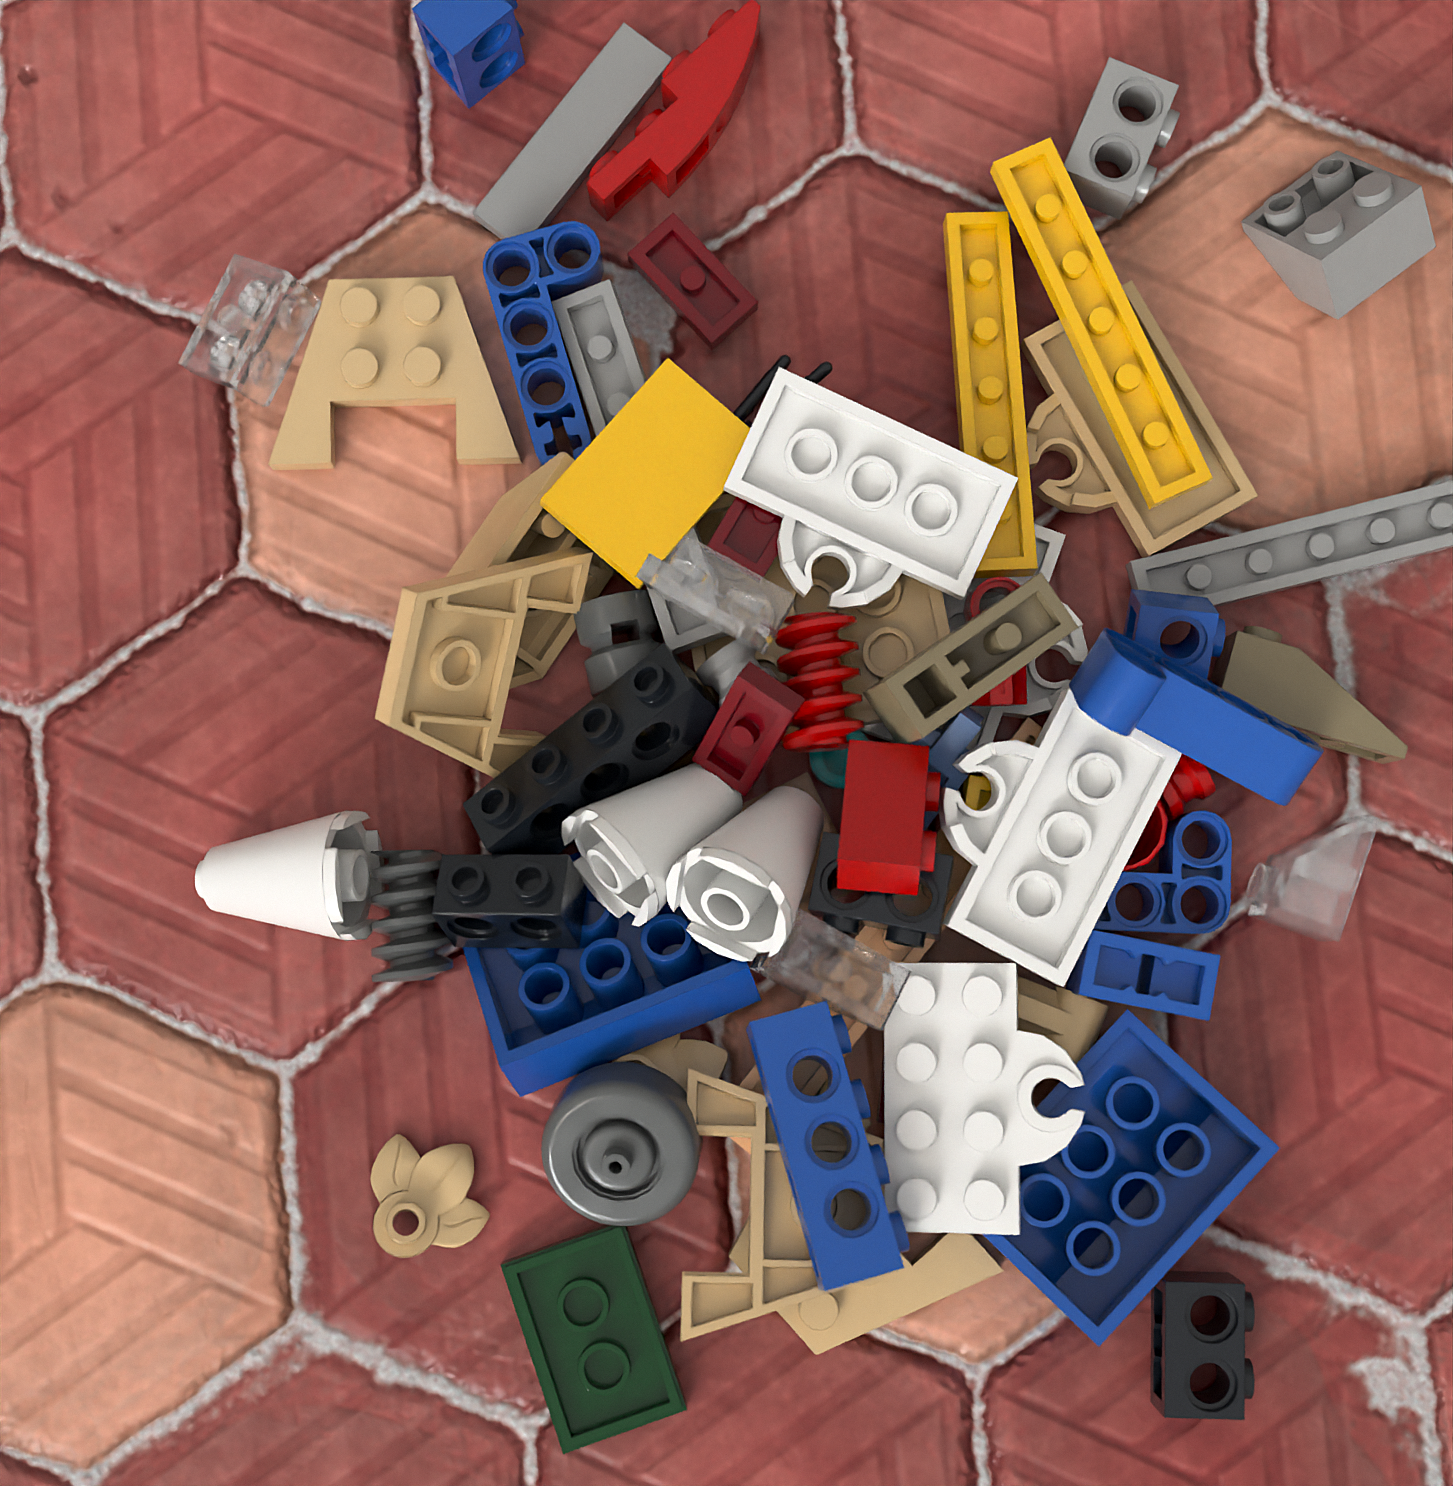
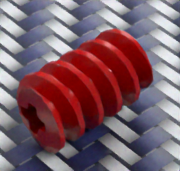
M811 612L785 617L780 622L788 626L777 631L775 643L777 646L791 652L778 658L776 661L777 669L781 673L794 676L782 683L806 700L790 725L800 729L785 735L782 739V746L791 752H824L848 749L847 735L865 728V722L845 716V709L863 702L862 694L843 690V683L861 676V670L857 667L841 664V657L859 650V643L839 638V631L857 624V617L835 612Z

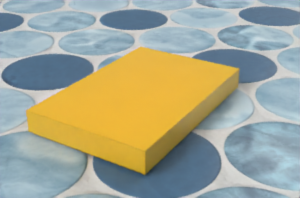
M667 358L540 499V506L636 588L640 589L725 492L723 490L724 485L751 428Z

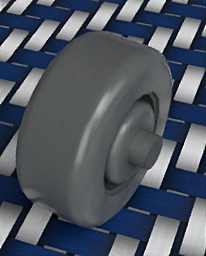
M611 1062L592 1067L580 1073L559 1093L544 1127L541 1157L550 1185L562 1201L571 1209L598 1223L612 1226H635L654 1221L666 1215L684 1199L696 1177L702 1151L703 1136H700L697 1131L696 1125H699L696 1115L695 1123L692 1111L687 1103V1093L675 1080L647 1065L633 1062Z

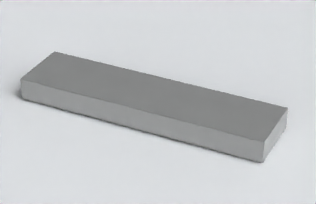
M623 23L473 211L475 220L502 240L547 227L588 176L595 163L607 152L661 84L663 72L673 58L630 26Z

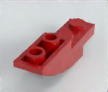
M749 0L737 12L734 9L725 11L713 23L708 31V38L692 53L689 50H684L671 60L665 68L662 76L663 79L661 80L662 102L666 110L663 112L658 108L649 113L636 128L635 138L619 153L616 150L607 152L595 163L589 173L590 179L586 182L590 205L607 222L650 182H653L670 198L695 172L713 149L734 114L744 93L754 63L760 34L761 6L755 0Z

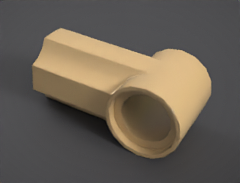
M1018 976V1030L1046 1036L1064 1048L1074 1063L1077 1064L1096 1043L1109 1006L1082 995L1072 994V991L1055 986L1053 990Z

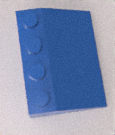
M577 852L569 856L574 862L581 857V854ZM588 888L579 948L463 947L499 1066L520 1097L761 1001L747 961H738L719 955L696 941L685 930L691 921L684 914L680 906L673 913L667 901L654 918L638 927L631 925L636 917L635 915L627 912L622 917L617 918L593 896Z
M1128 1009L1076 1064L1082 1074L1085 1085L1070 1088L1060 1081L1036 1107L1042 1115L1050 1118L1060 1117L1072 1108L1085 1111L1081 1126L1067 1147L1046 1161L1020 1166V1235L982 1234L1098 1347L1280 1149L1276 1143Z

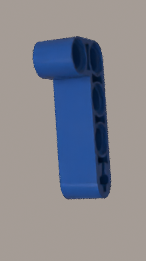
M577 221L562 222L503 239L489 248L483 260V274L540 466H543L559 454L552 428H559L564 425L570 446L573 449L574 460L592 442L551 303L600 283L604 273L598 237L590 227ZM579 249L590 255L585 265L579 268L569 269L558 263L562 255L570 250ZM520 266L530 271L527 279L517 286H507L499 282L501 274L510 267ZM529 324H538L547 329L546 336L535 345L526 346L515 340L521 328ZM546 382H555L565 388L560 400L552 405L538 404L532 399L534 391L538 386Z
M1109 628L1102 630L1069 683L1078 707L1100 725L1123 736H1130L1136 728L1268 800L1283 806L1289 804L1324 752L1318 743L1301 731Z
M1201 810L1182 814L1173 821L1169 820L1165 843L1159 850L1158 873L1122 872L1093 930L1204 934L1220 928L1228 918L1231 906L1232 839L1230 829L1224 819L1213 812ZM1189 824L1198 825L1207 835V849L1199 858L1189 855L1182 844L1183 831ZM1126 884L1137 888L1143 899L1142 911L1133 920H1127L1121 916L1115 903L1118 891ZM1191 887L1199 890L1206 900L1205 914L1196 923H1192L1185 918L1180 906L1182 895Z

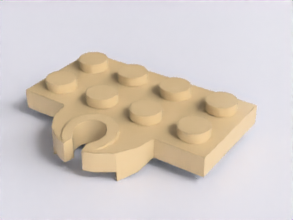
M1131 280L1122 285V288L1213 477L1206 485L1149 509L1060 319L1023 339L1020 348L1049 396L1048 399L1037 406L1026 426L1029 468L1033 469L1038 463L1040 456L1047 451L1063 453L1070 460L1072 466L1071 477L1061 481L1047 479L1034 493L1044 502L1064 512L1091 514L1113 507L1141 557L1145 558L1157 554L1251 502L1258 494Z

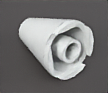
M693 763L577 809L562 822V839L565 846L575 840L581 857L573 863L593 896L617 918L622 917L627 912L635 915L636 917L631 925L639 927L654 918L666 904V880L676 861L684 853L740 813L743 807L742 794L724 783L716 775L708 772L697 763Z
M790 786L774 788L692 847L676 861L666 880L667 901L673 913L680 906L684 914L691 921L685 930L696 941L719 955L738 961H753L758 953L769 952V957L778 953L790 936L824 827V815L818 803L808 793Z
M348 810L212 847L206 853L204 860H201L197 865L195 872L196 890L199 896L204 898L207 906L213 911L345 941L366 939L373 932L371 931V923L378 920L367 919L371 906V896L384 892L385 889L384 883L371 879V870L384 866L383 857L370 853V851H382L381 840L377 830H365L362 821L370 818L366 812Z

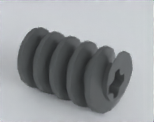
M434 850L370 851L372 854L389 859V864L371 870V879L389 885V890L371 896V905L389 911V916L371 923V931L390 937V942L371 949L372 957L390 963V968L372 975V982L435 980V975L454 968L453 959L435 953V949L451 943L444 931L435 927L437 921L432 915L438 877L434 876V871L440 869L443 853Z

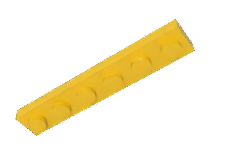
M1051 137L994 161L990 169L992 178L1148 508H1154L1206 485L1213 479L1209 468Z
M1008 211L946 213L943 222L960 451L1018 477L973 578L1034 576L1038 565Z

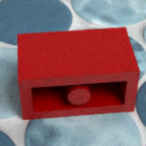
M849 740L837 861V889L918 896L920 871L933 872L936 847V831L923 830L924 812H938L941 772L928 771L929 746Z

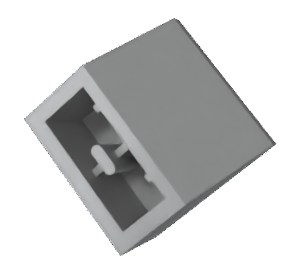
M1338 150L1318 161L1310 171L1283 191L1268 198L1260 208L1241 221L1246 235L1296 298L1337 320L1436 247L1421 185Z

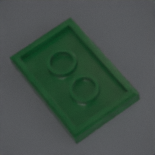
M604 1225L510 1258L501 1263V1268L563 1454L687 1410V1402L627 1226Z

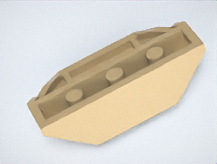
M560 452L502 495L446 577L578 546L593 552L581 603L597 598L612 577L613 567L540 506V499L575 460L567 453ZM527 607L509 689L544 677L576 630L573 613Z

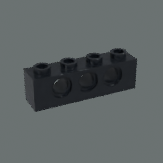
M662 643L462 805L483 845L490 853L495 855H558L575 841L573 840L566 846L564 845L562 822L577 809L654 779L703 740L720 708L696 673L665 643Z

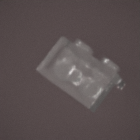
M234 253L178 364L197 376L238 391L257 405L268 407L320 308L321 298L288 271Z
M684 536L680 540L667 563L649 553L636 575L641 582L657 595L763 655L766 653L795 603L794 596L787 590L690 536Z

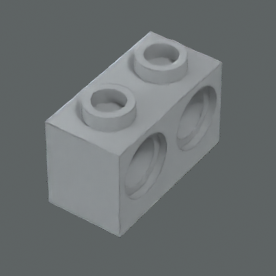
M1109 57L1064 162L1066 171L1083 205L1120 220L1131 200L1142 204L1157 170V167L1147 164L1154 145L1162 148L1166 147L1180 115V112L1170 108L1179 85ZM1124 106L1136 108L1142 113L1145 121H1130L1121 114L1119 108ZM1099 161L1114 163L1120 169L1122 177L1109 178L1104 176L1097 169L1095 163Z

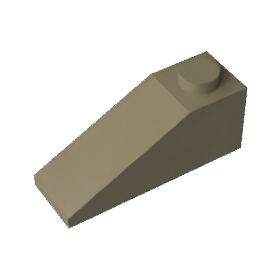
M1041 572L864 691L863 695L895 742L909 744L924 738L1079 627Z
M1245 626L1243 632L1237 630L1225 637L1222 653L1216 658L1211 676L1213 684L1301 731L1320 746L1381 764L1405 759L1408 746L1300 648L1281 643L1282 635L1280 633L1262 627Z

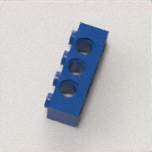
M827 1001L749 1022L746 1028L819 1290L828 1291L903 1269L904 1265L900 1253L910 1250L909 1240L899 1211L896 1210L888 1213L881 1186L890 1183L889 1171L880 1145L869 1146L862 1120L870 1118L871 1112L861 1079L858 1078L850 1081L843 1054L851 1053L852 1047L843 1016L841 1014L831 1016ZM804 1060H813L824 1067L828 1075V1085L823 1094L808 1096L796 1088L793 1082V1069L797 1063ZM829 1124L836 1126L845 1135L847 1141L846 1152L838 1162H825L817 1157L813 1151L811 1144L812 1135L820 1125ZM841 1190L856 1192L865 1204V1218L853 1230L839 1227L831 1215L832 1200Z

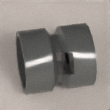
M633 590L598 597L581 603L580 611H577V614L573 613L581 646L590 648L592 652L584 661L593 698L598 696L662 644L659 641L653 640L652 637L660 628L648 590ZM627 634L628 642L613 645L612 637Z

